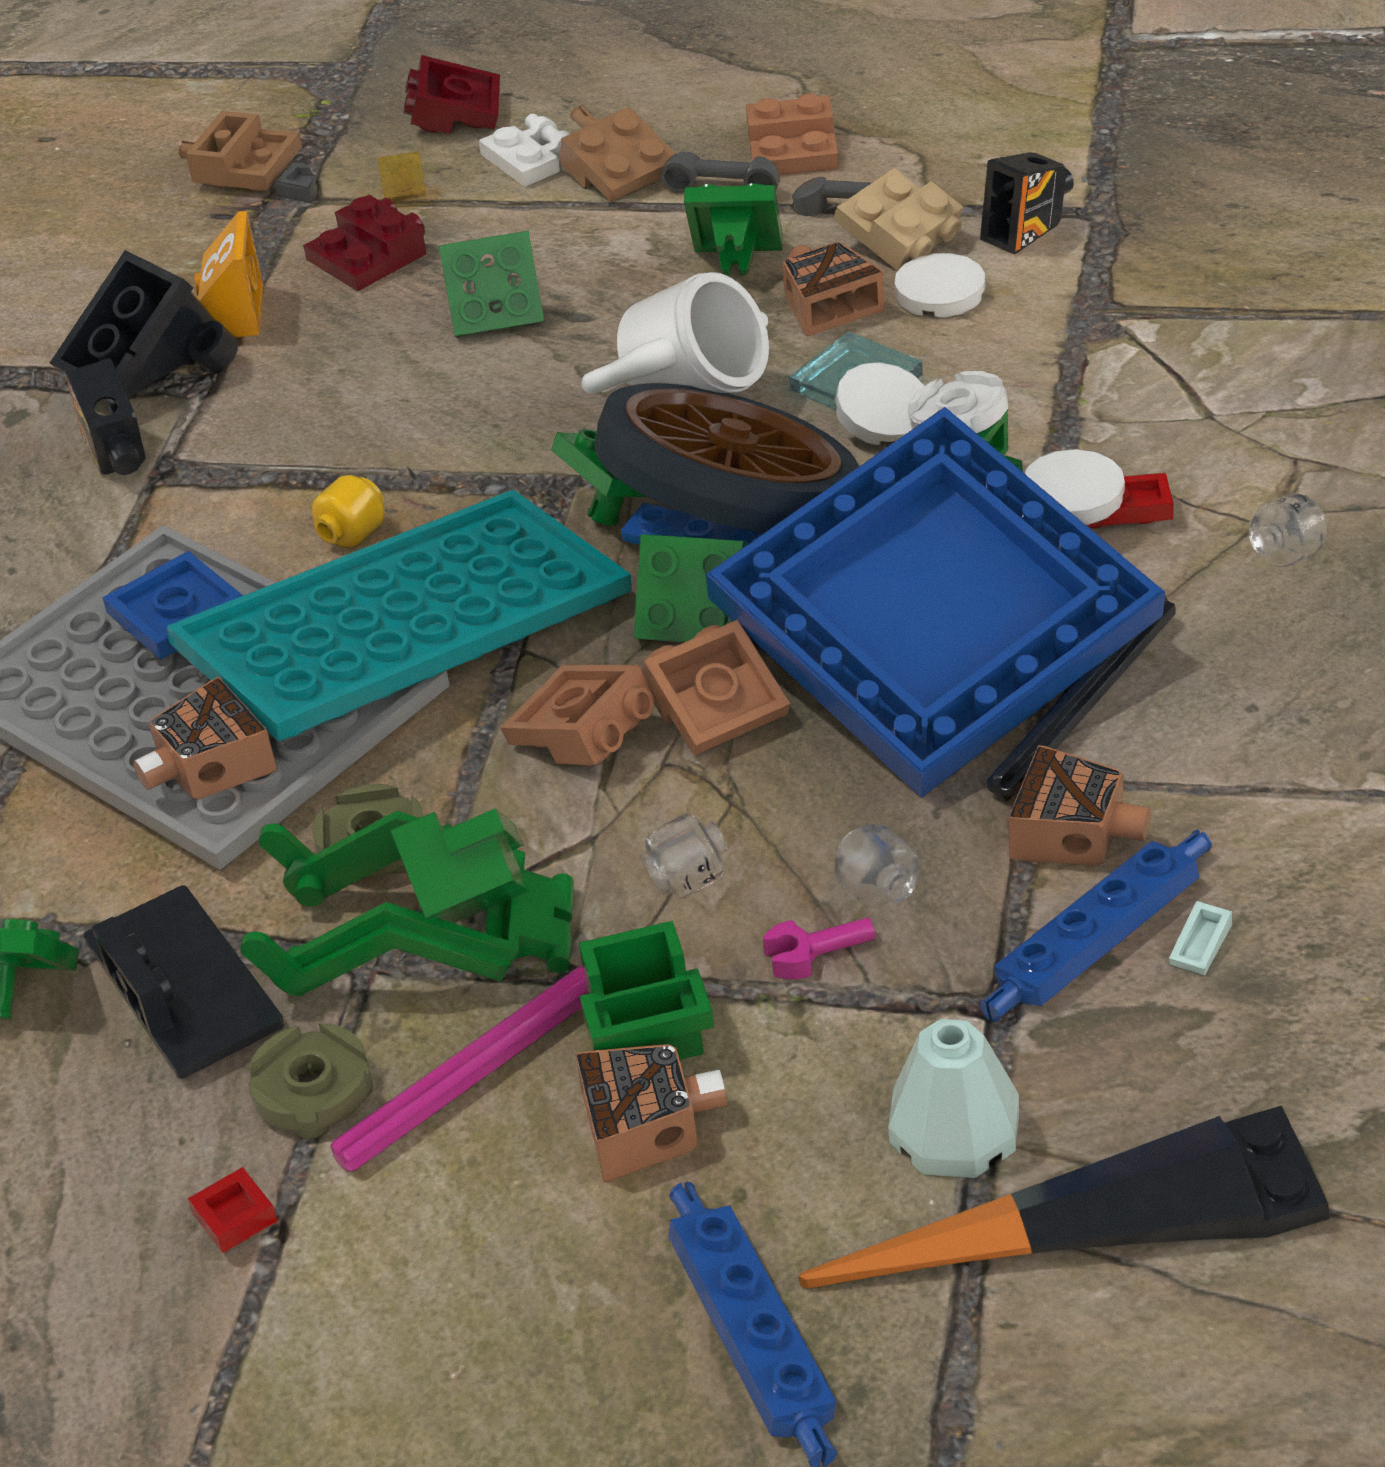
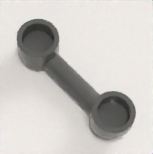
M679 152L667 160L661 171V180L665 187L676 193H684L685 187H692L697 176L744 179V186L751 183L775 185V190H777L780 183V174L776 166L770 160L761 156L755 157L752 162L704 160L691 152Z
M825 177L812 178L800 185L793 193V210L803 216L821 214L828 207L827 198L849 199L871 183L826 180Z

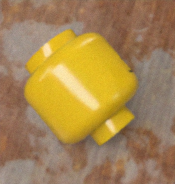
M354 475L339 477L312 502L311 513L314 529L318 536L327 543L344 548L356 547L384 521V498L380 489L372 481L364 477H356Z

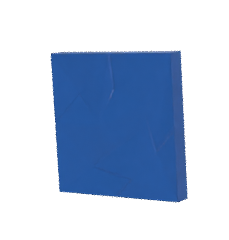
M943 407L706 574L708 598L732 621L738 620L746 634L804 689L811 693L821 705L920 798L924 797L1042 708L1045 703L1050 702L1080 677L1161 618L1165 601L1164 590L946 407Z

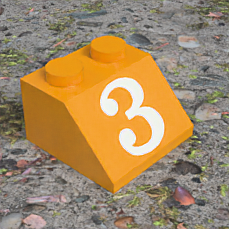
M247 211L237 212L203 254L201 272L195 273L194 276L197 299L216 321H219L236 337L260 335L264 285Z

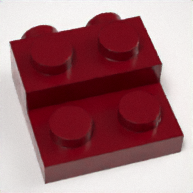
M421 55L418 69L410 68L405 87L407 95L403 114L411 115V125L419 126L421 129L432 133L440 131L451 134L454 120L463 122L472 128L484 127L495 130L499 114L500 74Z
M371 195L356 198L348 206L336 211L335 216L338 227L321 233L318 238L303 245L307 261L356 291L362 290L427 254L424 242L425 227L420 217L413 212L404 215L397 210L391 199L385 197L378 200Z

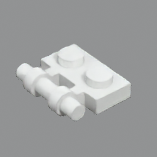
M530 114L526 117L525 127L527 130L521 131L513 125L497 129L494 134L479 140L481 155L524 187L560 172L561 138L570 134L565 130H557V126L552 120L545 116L539 117L536 114Z

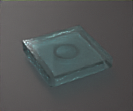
M848 331L789 376L790 390L837 409L835 403L836 390L839 381L847 371L861 364L880 362L898 366L915 375L918 379L923 375V363L921 360Z

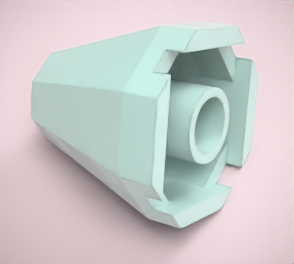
M939 1019L919 1033L894 1085L888 1126L889 1143L900 1154L901 1148H903L911 1155V1164L923 1175L976 1178L989 1169V1160L1001 1152L1003 1160L1016 1151L1019 1094L986 1037L967 1020Z

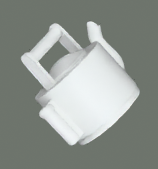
M715 272L694 275L635 303L624 313L617 332L619 359L586 373L581 381L582 389L588 394H596L627 384L667 383L688 385L703 390L734 395L752 386L761 377L766 368L769 355V340L766 329L768 317L765 313L760 312L751 295L734 279Z

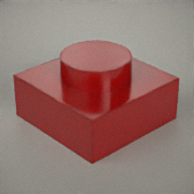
M243 1167L188 1198L193 1216L222 1254L278 1221L272 1203Z

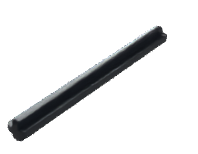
M1166 595L1163 616L1073 683L987 779L988 791L994 793L998 800L1009 801L1012 796L1019 792L1038 745L1057 749L1176 614V606L1167 600Z

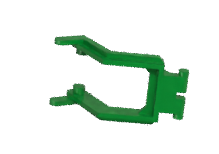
M395 811L316 854L310 851L285 827L274 823L267 824L261 828L259 844L286 868L283 877V884L286 890L295 897L299 904L314 907L321 904L324 898L401 859L390 830L416 820L419 817ZM515 849L512 851L529 891L484 910L482 932L439 918L428 920L423 913L384 902L303 945L290 947L287 952L268 935L257 931L249 932L243 936L240 950L244 957L266 974L279 989L290 996H302L392 949L404 951L500 982L513 960L528 955L547 960L546 966L550 971L562 973L570 967L572 931L570 922L573 912L574 879L565 873L556 874L549 878L524 870L525 852Z

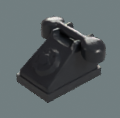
M124 250L50 361V364L65 374V372L111 358L126 394L130 397L183 365H194L197 362L208 372L223 370L234 360L238 351V341L235 335L212 317L192 293L194 287L186 280Z

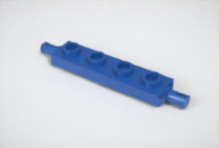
M1198 829L1194 830L1181 843L1170 848L1154 841L1149 842L994 965L999 988L986 999L980 1001L979 1007L983 1015L988 1020L992 1018V1022L995 1023L1017 1004L1025 1003L1037 1006L1045 1004L1199 879L1197 859L1212 848L1208 835L1203 831L1200 833Z
M686 1181L684 1188L682 1183L677 1184L671 1189L669 1197L681 1217L670 1220L668 1238L771 1436L796 1437L811 1467H820V1462H822L823 1467L827 1466L837 1455L836 1449L832 1446L823 1429V1426L834 1418L837 1402L731 1206L728 1205L716 1209L705 1208L692 1182Z

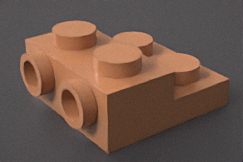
M807 93L798 99L777 101L772 98H763L757 103L746 104L752 160L758 156L767 158L776 166L780 175L839 169L833 113L829 95L818 96Z
M738 620L722 627L719 625L706 627L693 639L675 647L672 645L662 646L653 651L643 661L642 672L655 696V707L665 723L673 721L694 756L781 718L789 712L790 702Z
M561 665L500 729L509 745L534 746L536 748L547 746L556 764H578L588 767L602 762L608 757L610 752L617 751L622 744L623 735L636 727L641 719H646L650 716L656 699L639 665Z

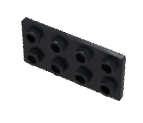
M185 885L172 889L117 917L112 916L92 926V929L84 933L87 946L171 1069L180 1079L200 1071L285 1026L280 1011Z

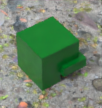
M496 808L455 826H452L450 823L441 826L437 814L432 812L390 830L423 914L428 920L439 918L456 923L529 891L512 851L524 846L516 825Z
M673 920L579 942L587 994L580 996V1001L593 1051L670 1044L677 1049L679 1060L704 1054L701 1031L714 1028L713 1011L698 968L686 971L684 953Z

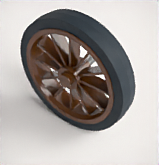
M667 383L629 385L612 392L608 396L598 420L594 447L596 455L604 467L620 481L639 493L698 518L764 533L859 467L855 457L839 441L814 425L787 412L729 393H719L688 385Z

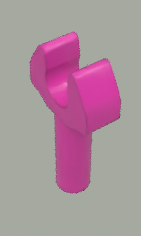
M869 917L812 933L805 932L793 920H789L775 925L763 936L765 956L775 955L772 957L773 975L775 977L797 980L811 976L812 962L817 955L875 940V932Z

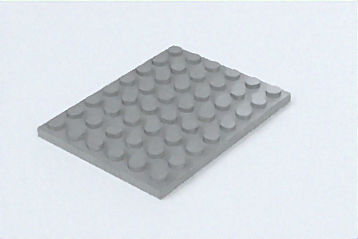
M163 525L0 640V739L221 870L259 840L260 830L263 826L271 823L279 824L450 685L446 670L433 678L422 680L396 691L391 696L380 698L354 709L344 716L333 718L307 729L297 736L278 742L268 733L277 770L210 796L192 799L174 778L147 790L135 771L133 761L156 750L149 727L152 718L211 680L179 652L172 653L160 660L107 614L102 597L187 551L191 552L242 595L276 583Z

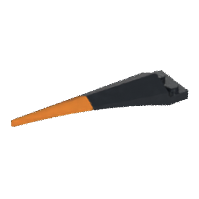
M1281 1105L1224 1122L1220 1116L806 1270L798 1278L801 1287L810 1289L929 1267L1032 1253L1154 1242L1268 1238L1330 1219L1329 1207Z

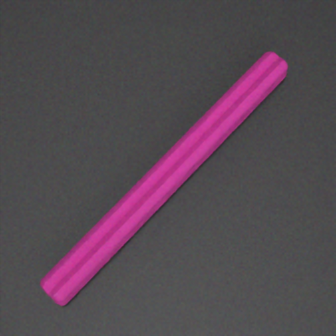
M583 965L574 969L333 1140L330 1147L336 1162L345 1171L354 1172L581 1009L580 996L587 994Z

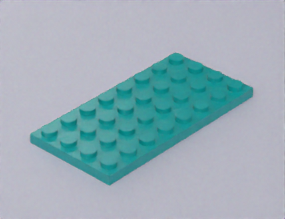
M512 489L167 626L169 644L209 680L220 677L267 729V732L279 742L286 738L297 736L303 731L328 720L344 716L350 711L375 700L391 696L396 691L422 680L433 678L439 673L469 660L478 659L483 654L511 642L520 641L530 634L551 625L562 623L572 616L596 606L604 605L612 599L632 591L631 573Z

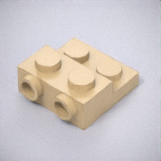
M893 168L837 206L833 220L898 271L905 263L917 257L928 255L932 248L940 242L944 241L947 243L951 241L961 229L962 221L960 217L964 206L932 181L919 188L897 169Z

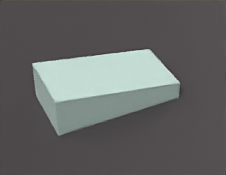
M1196 901L1169 957V965L1205 976L1232 927V911Z

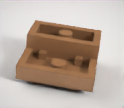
M579 105V108L576 106L571 111L570 118L582 129L561 138L559 163L584 189L594 185L612 203L661 179V171L665 163L676 153L630 106L603 119H595L586 110L584 105Z
M221 111L196 142L182 140L179 144L178 152L181 158H187L193 183L210 184L213 187L247 188L250 191L257 192L268 191L302 148L300 135L297 132L262 129L259 114Z

